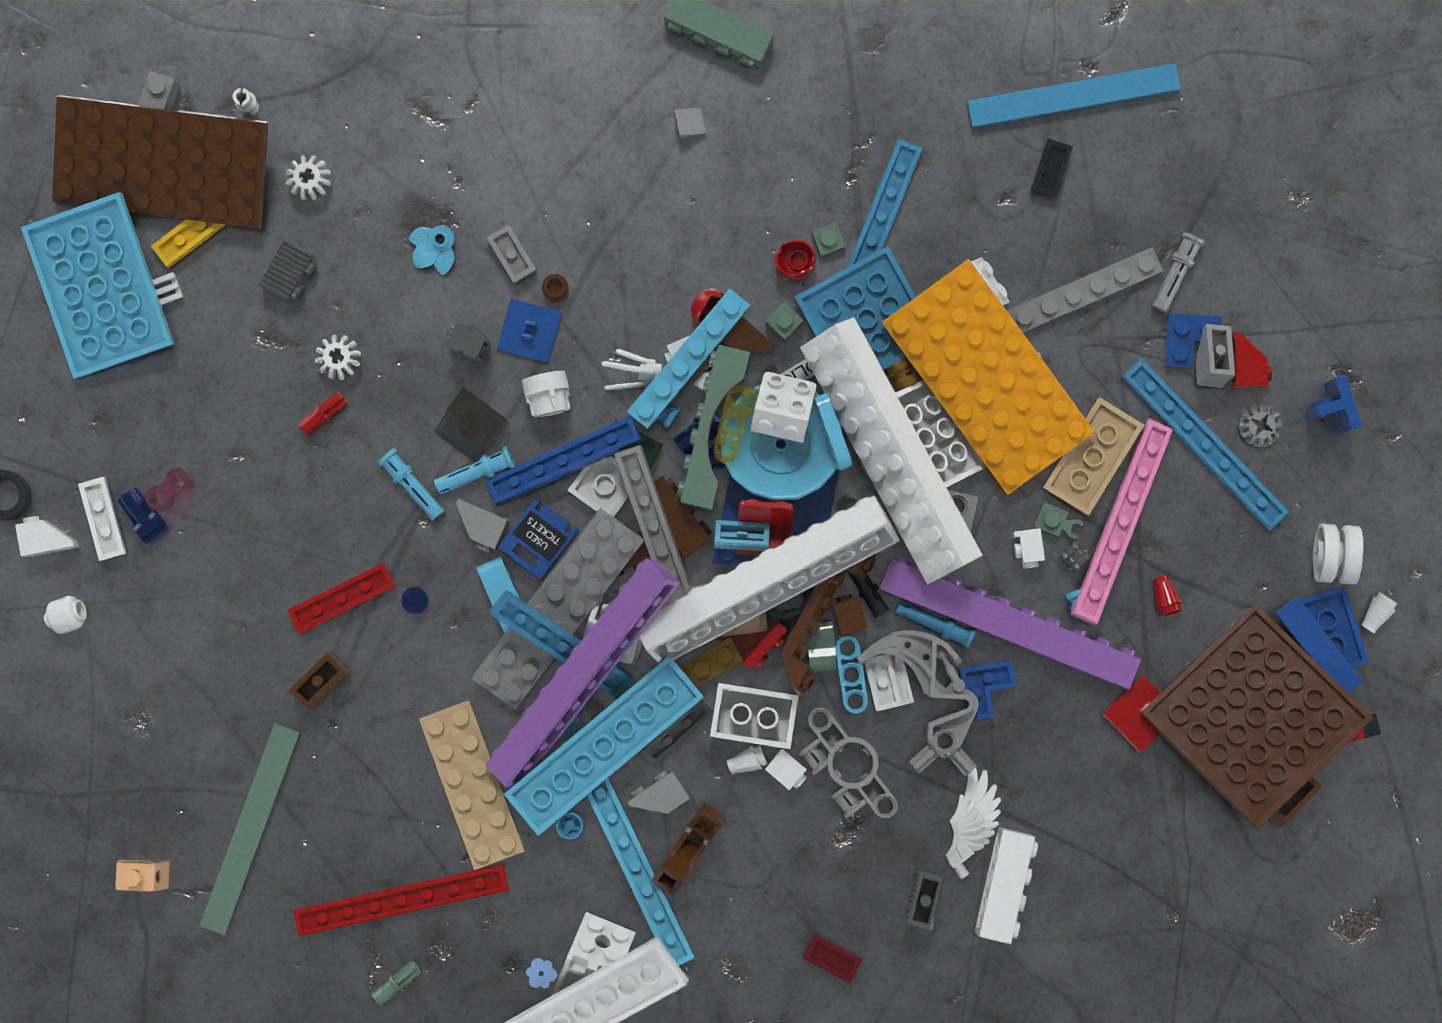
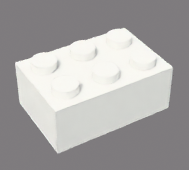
M718 683L710 737L790 749L798 695Z

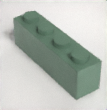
M672 0L664 15V23L668 24V29L679 34L682 31L692 35L691 39L699 44L705 45L707 42L716 46L715 50L725 56H729L731 53L739 57V61L749 67H753V65L760 67L773 40V32L704 0Z

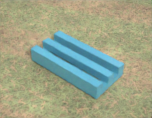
M716 520L714 548L765 551L769 546L770 523ZM721 530H739L737 533L721 532ZM741 531L764 532V534H753Z

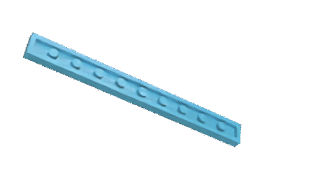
M579 715L573 719L559 737L562 745L584 727ZM608 777L592 790L587 797L654 937H658L679 966L694 959L695 956L662 888L651 881L655 873Z

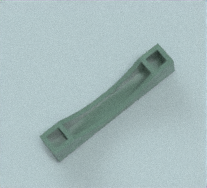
M718 345L717 351L712 350L708 366L713 367L711 377H705L702 392L707 394L705 402H699L696 418L700 419L698 429L693 428L689 443L694 445L692 456L686 455L683 470L688 472L685 482L680 481L677 496L681 497V504L709 511L713 510L718 482L712 471L709 459L708 441L710 428L723 400L733 389L744 382L750 352Z

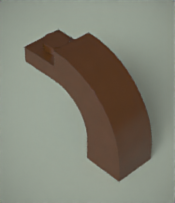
M704 802L651 881L674 896L727 817Z

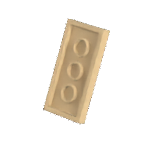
M1100 397L1097 398L1085 418L1095 433L1060 458L1043 486L1044 490L1086 516L1090 515L1144 427V424Z

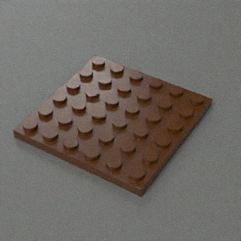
M1257 604L1248 610L1141 712V715L1256 830L1267 822L1373 719L1356 700Z

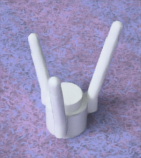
M617 349V354L643 364L637 367L603 361L601 363L602 366L639 373L638 380H643V382L608 385L604 389L611 391L647 388L661 371L662 364L655 363L656 360L646 359Z

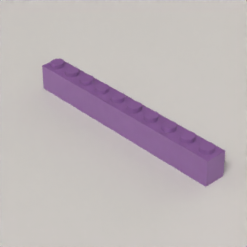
M898 556L896 560L890 559L878 590L947 618L954 619L957 622L1123 689L1130 690L1141 659L1135 657V651L1125 647H1121L1120 651L1110 647L1112 642L1096 637L1094 641L1085 637L1087 632L1071 627L1069 631L1060 627L1062 622L1056 619L1046 617L1045 620L1035 617L1037 612L1031 609L1021 607V610L1010 607L1012 602L1006 599L996 597V600L985 597L986 591L973 586L971 590L960 587L961 581L948 576L946 581L939 578L927 585L920 570L911 567V561Z
M645 559L636 567L634 575L627 583L622 585L619 594L613 602L604 608L603 615L596 624L588 629L587 635L582 642L573 648L571 656L564 665L556 670L554 678L539 692V697L533 705L524 711L522 719L508 732L507 738L502 745L493 751L491 759L486 766L505 787H513L537 767L680 584L660 562Z

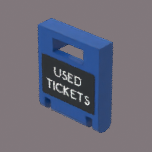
M535 498L498 546V550L541 581L579 529L574 526L569 534L565 532L571 523L546 504L537 511L536 507H538L541 501ZM518 544L539 559L533 567L513 553Z

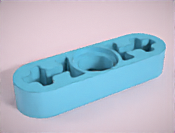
M825 393L814 397V405L837 469L842 470L851 467L850 454L828 394Z

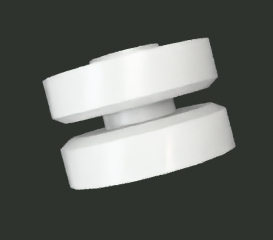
M1319 524L1313 548V573L1316 582L1332 583L1337 576L1340 584H1357L1363 562V535L1360 526L1345 525L1339 532L1335 524Z

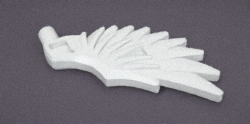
M976 768L968 774L964 796L959 795L957 809L949 820L954 836L952 845L945 857L960 879L969 875L963 862L974 854L973 851L983 849L984 845L989 844L990 841L987 838L995 835L994 830L991 829L998 826L999 823L993 820L1001 813L999 809L995 810L1001 802L999 797L994 799L997 785L993 784L987 791V771L982 770L978 781Z

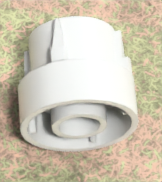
M566 371L547 372L521 380L526 404L529 403L531 415L535 418L560 414L570 409L568 398L570 392Z

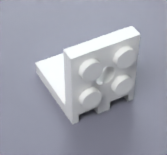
M586 912L552 995L626 955L636 932ZM595 942H604L608 948H601Z

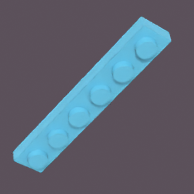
M729 289L628 409L627 413L646 429H649L710 356L712 350H715L750 308V304L733 290Z

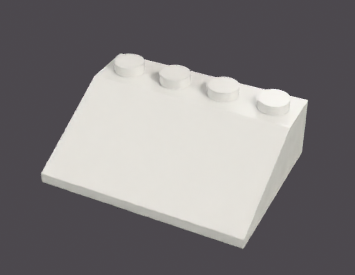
M924 380L895 393L946 488L987 467Z

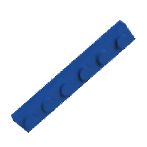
M630 415L487 479L486 483L494 504L499 506L641 443L642 439L634 419Z

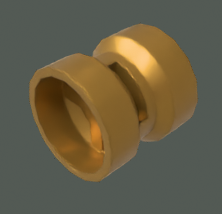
M908 358L902 359L884 369L886 375L892 378L894 382L893 388L895 392L920 381L917 374L912 373L910 369L911 363Z

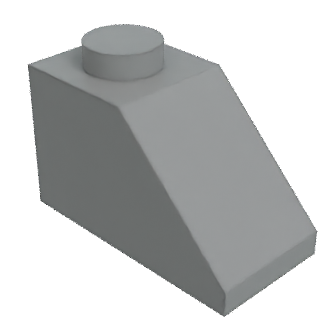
M1206 324L1204 326L1195 360L1197 385L1222 388L1235 376L1231 326Z
M458 499L456 505L469 538L476 541L474 547L488 553L490 548L497 550L509 521Z

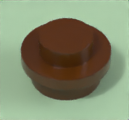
M558 274L549 275L542 283L543 294L552 301L563 299L569 290L567 280Z

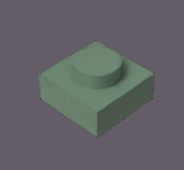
M837 222L811 232L820 257L846 248Z

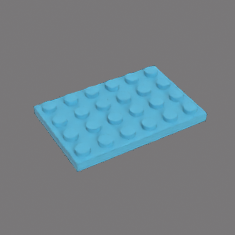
M121 192L21 227L73 379L84 377L174 345Z

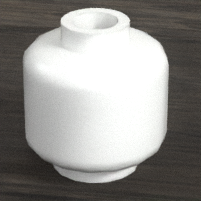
M65 596L48 603L44 621L54 632L64 634L82 627L87 616L86 608L81 600L73 596Z

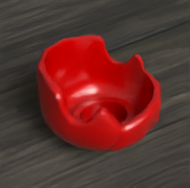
M798 239L782 243L780 249L774 255L776 268L785 277L794 280L803 279L812 272L817 260L813 247L806 241Z
M707 289L700 292L692 302L690 309L692 319L699 325L725 294L717 289Z

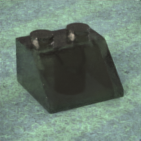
M463 387L447 408L434 433L472 461L478 462L509 421Z

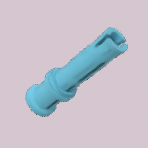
M504 446L497 453L489 456L486 454L482 455L480 461L434 479V483L439 494L443 495L485 476L488 478L493 477L497 472L516 466L508 447Z
M393 448L377 464L383 466L393 477L392 481L397 485L400 483L431 518V521H434L445 509L439 505L427 489L412 474V467L406 465L396 454L397 450Z

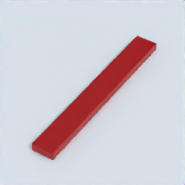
M500 864L294 909L293 912L298 936H304L505 892L510 889L505 865Z

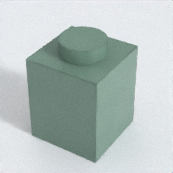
M783 302L766 320L765 325L785 343L803 324V319Z

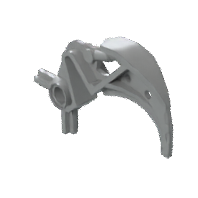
M895 631L872 644L857 657L861 664L878 654L886 653L897 656L913 669L924 694L928 695V697L966 700V708L927 722L926 741L928 745L916 754L909 763L918 773H921L939 756L942 759L948 757L964 776H967L977 765L960 746L977 712L978 699L973 692L965 689V682L959 679L953 665H950L947 655L957 666L962 662L961 658L948 643L934 635L921 631ZM909 642L911 646L910 648H905L904 644ZM924 654L929 655L928 660L923 659ZM936 658L942 659L945 670L951 680V683L946 688L936 680ZM947 733L951 737V744L947 748H940L937 744L939 735Z

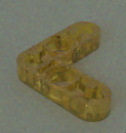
M736 385L728 391L714 444V455L718 461L729 463L736 459L747 415H754L760 390ZM737 393H742L744 399L751 400V395H754L753 409L748 408L749 402L741 401L740 405H736L735 399L731 397L737 396ZM730 417H734L740 422V427L735 431L727 430L724 425L725 421ZM721 434L728 437H738L737 440L731 438L730 449L734 451L733 453L728 452L727 456H723L722 450L718 449L725 446L726 437H721Z

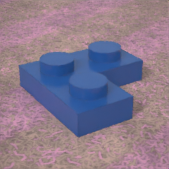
M1168 313L1164 367L1193 368L1194 342L1200 343L1206 324L1222 325V316Z
M1013 661L959 668L960 679L965 682V689L973 692L978 699V709L973 721L994 718L990 691L1016 687ZM963 699L964 708H966L967 702Z

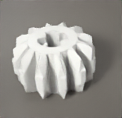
M303 155L300 157L301 164L298 165L294 160L291 162L295 170H286V174L293 177L288 179L286 184L287 186H294L291 193L293 195L300 193L301 200H306L308 193L312 200H316L315 192L319 191L321 195H325L326 192L322 185H331L329 180L324 179L329 177L331 172L327 169L323 170L326 166L323 160L317 163L316 156L312 155L309 162H307L306 157ZM311 173L314 179L308 180L306 183L303 177L309 176Z
M332 335V344L323 339L322 343L326 346L325 350L322 348L316 349L317 353L323 355V357L315 359L317 364H324L319 371L321 373L329 371L328 378L334 379L336 373H338L339 379L344 380V371L353 376L354 371L350 368L351 365L355 367L360 366L358 361L353 360V358L361 356L360 351H352L357 344L354 341L347 344L348 337L345 335L342 336L340 342L336 335ZM338 351H341L344 359L342 362L338 360V364H335L336 361L332 356L334 353L338 355Z

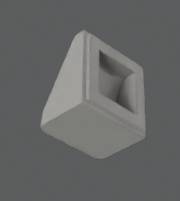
M701 108L674 110L680 139L706 134Z

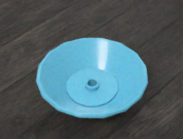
M760 384L744 392L727 410L720 431L721 457L732 478L751 494L772 501L797 500L820 489L836 471L837 467L819 420L814 401L803 443L750 431L761 387ZM815 391L814 397L819 396V394ZM783 441L786 446L783 449H779L776 447V443Z

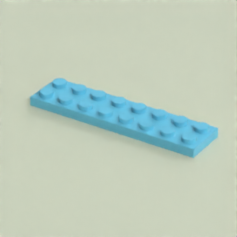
M668 656L504 793L505 797L539 836L704 698V696L672 657Z

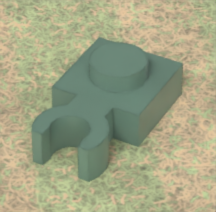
M1043 502L1033 527L1036 529L1041 528V531L1059 537L1061 531H1064L1068 538L1078 540L1079 536L1072 533L1071 527L1073 525L1083 527L1084 522L1079 519L1069 521L1066 519L1068 511Z

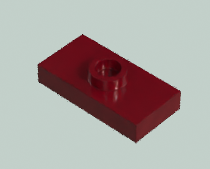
M814 934L802 957L804 960L848 983H851L863 960Z

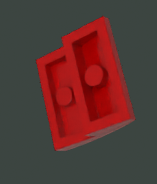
M1144 675L1140 676L1131 685L1130 690H1126L1102 714L1138 753H1141L1160 735L1141 715V712L1161 694Z

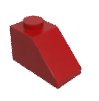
M1234 332L1232 334L1235 376L1231 379V388H1264L1268 386V381L1272 380V366L1268 365V358L1240 332Z

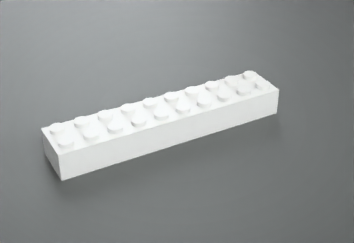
M853 317L835 324L801 346V351L822 390L828 394L837 418L927 585L981 557L980 549L856 319Z
M875 496L863 498L856 503V506L846 511L842 510L835 513L831 519L822 524L812 525L808 528L807 532L799 536L789 537L782 545L775 549L763 551L758 558L750 562L740 563L735 570L728 574L718 575L712 579L711 583L703 587L693 588L688 592V595L679 600L675 599L667 602L639 636L646 651L659 664L668 656L675 660L900 540Z

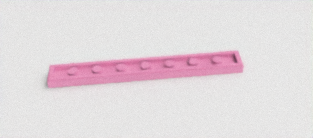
M1146 420L1070 615L1093 625L1098 624L1173 429L1154 420Z

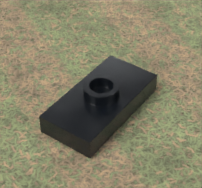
M1047 139L1031 190L1057 197L1073 146Z

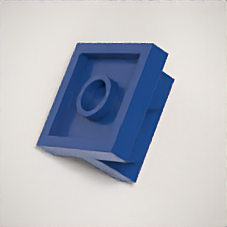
M1346 375L1324 383L1328 397L1311 403L1313 408L1305 411L1308 421L1334 414L1340 434L1362 427Z

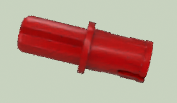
M336 392L320 406L315 405L316 409L297 424L309 436L324 422L327 421L329 423V418L347 405V400L340 392Z

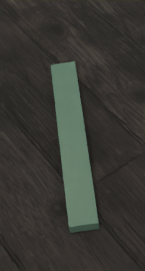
M274 723L200 922V927L226 935L301 732Z

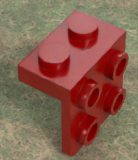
M755 499L741 501L739 503L738 521L770 523L768 549H775L791 537L794 506L784 501H775L773 503L760 502ZM741 531L753 534H764V532ZM736 549V554L759 556L763 552Z
M767 612L768 631L717 637L720 642L731 637L744 660L742 662L750 670L754 666L759 669L769 658L766 655L767 651L772 646L777 649L787 639L784 635L787 629L770 618Z

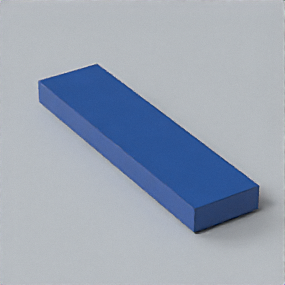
M1298 596L1275 612L1301 648L1348 694L1363 683V680Z

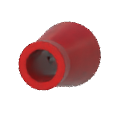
M1164 575L1153 579L1157 611H1160L1161 616H1169L1182 611L1181 604L1183 602L1173 587L1169 576Z

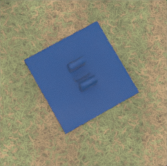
M510 298L497 350L549 363L562 312Z

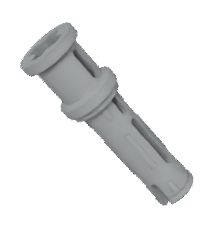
M1186 232L1182 234L1183 240L1178 251L1172 255L1174 262L1152 304V307L1165 313L1168 312L1188 268L1194 266V258L1200 246L1205 244V241Z

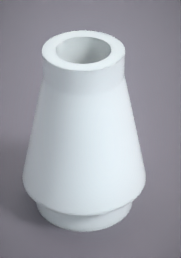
M1379 592L1376 597L1373 596L1361 625L1375 633L1396 612L1395 607L1398 603Z
M753 744L735 757L727 760V764L731 774L734 775L742 772L762 770L765 765L769 764L764 747L761 744L757 746Z

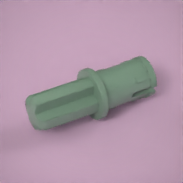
M410 961L394 976H388L389 980L375 992L371 993L373 999L378 1005L383 1007L398 992H404L403 988L421 974L420 967L414 961Z

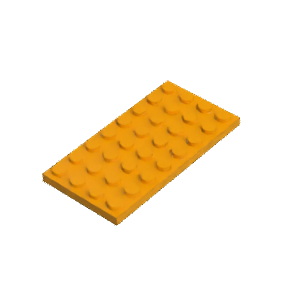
M970 259L964 261L882 322L1007 495L1095 433Z

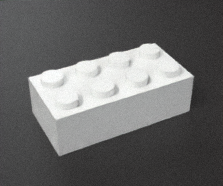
M998 827L974 931L979 937L1011 944L1012 938L1017 939L1020 923L1017 922L1018 911L1023 912L1026 902V896H1023L1022 893L1024 885H1029L1032 875V869L1028 868L1030 858L1035 859L1038 849V843L1034 841V836Z

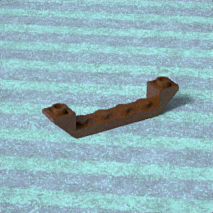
M876 554L815 586L781 652L791 686L798 695L804 697L806 691L812 688L815 681V672L812 668L799 660L800 658L803 659L807 654L808 643L812 635L818 632L821 625L820 619L824 612L830 609L833 602L832 596L836 588L843 584L845 571L864 579L867 572H871L875 566Z

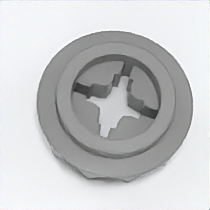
M1262 404L1249 407L1244 411L1239 421L1241 436L1247 443L1256 447H1265L1273 444L1280 436L1283 426L1280 414L1272 407ZM1266 416L1265 425L1271 431L1261 430L1255 435L1257 425L1253 421H1261Z

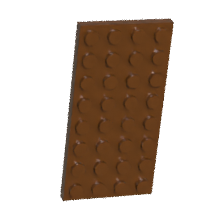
M59 95L56 102L52 202L82 206L121 192L129 212L259 229L262 227L268 121Z

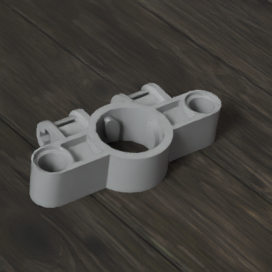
M813 709L808 715V724L818 738L798 752L797 755L805 759L812 769V775H815L827 766L831 778L842 786L830 798L838 803L844 811L843 816L845 818L851 816L867 803L879 817H892L897 811V802L876 774L878 770V756L875 749L861 738L848 737L827 709ZM817 712H823L827 716V723L823 727H816L812 722L813 715ZM847 743L863 745L864 748L862 750L868 757L870 755L872 757V766L869 774L864 773L858 778V782L849 783L841 780L843 776L837 768L833 769L832 760L835 752L840 753L847 747L845 745ZM811 752H813V754H814V755L816 756V758L819 760L818 763L815 761V759H814V758L812 757V755L810 754ZM843 795H845V796L847 797V799L850 801L851 805H849V804L846 802V800L843 798ZM883 798H888L892 802V808L887 813H881L877 808L878 802Z

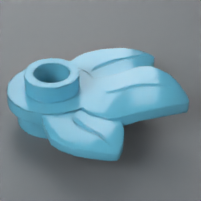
M439 225L433 229L428 227L415 229L409 236V240L417 246L412 255L413 266L415 268H426L434 264L437 271L441 275H445L451 269L455 260L452 250L455 242L453 231L445 225ZM439 234L445 237L443 244L437 241Z

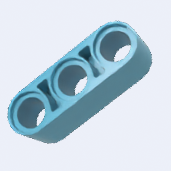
M501 556L476 567L492 606L506 590L520 599ZM499 620L501 627L505 633L508 630L509 626H507Z
M844 636L837 640L835 644L842 703L847 711L860 713L866 708L868 702L863 665L857 659L861 655L860 646L855 638ZM845 640L851 641L855 647L854 652L850 656H845L840 652V644ZM854 667L857 669L859 674L855 682L850 683L844 679L846 668ZM854 693L862 697V705L857 709H852L848 705V698Z

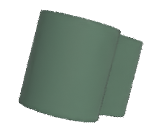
M820 620L821 625L818 632L812 635L808 643L809 666L814 672L837 670L833 620Z

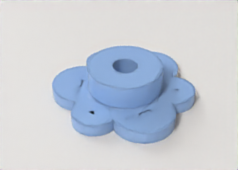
M535 958L532 961L531 967L526 970L527 976L530 977L529 985L531 987L538 988L541 985L542 988H548L550 982L556 980L557 971L552 968L553 964L551 961L547 960L544 962L540 958ZM543 971L544 975L541 976L539 972Z

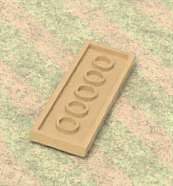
M470 700L420 718L421 727L474 870L525 852L501 783L486 766L491 756Z

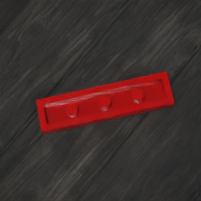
M381 563L287 611L298 634H301L396 586L385 563Z

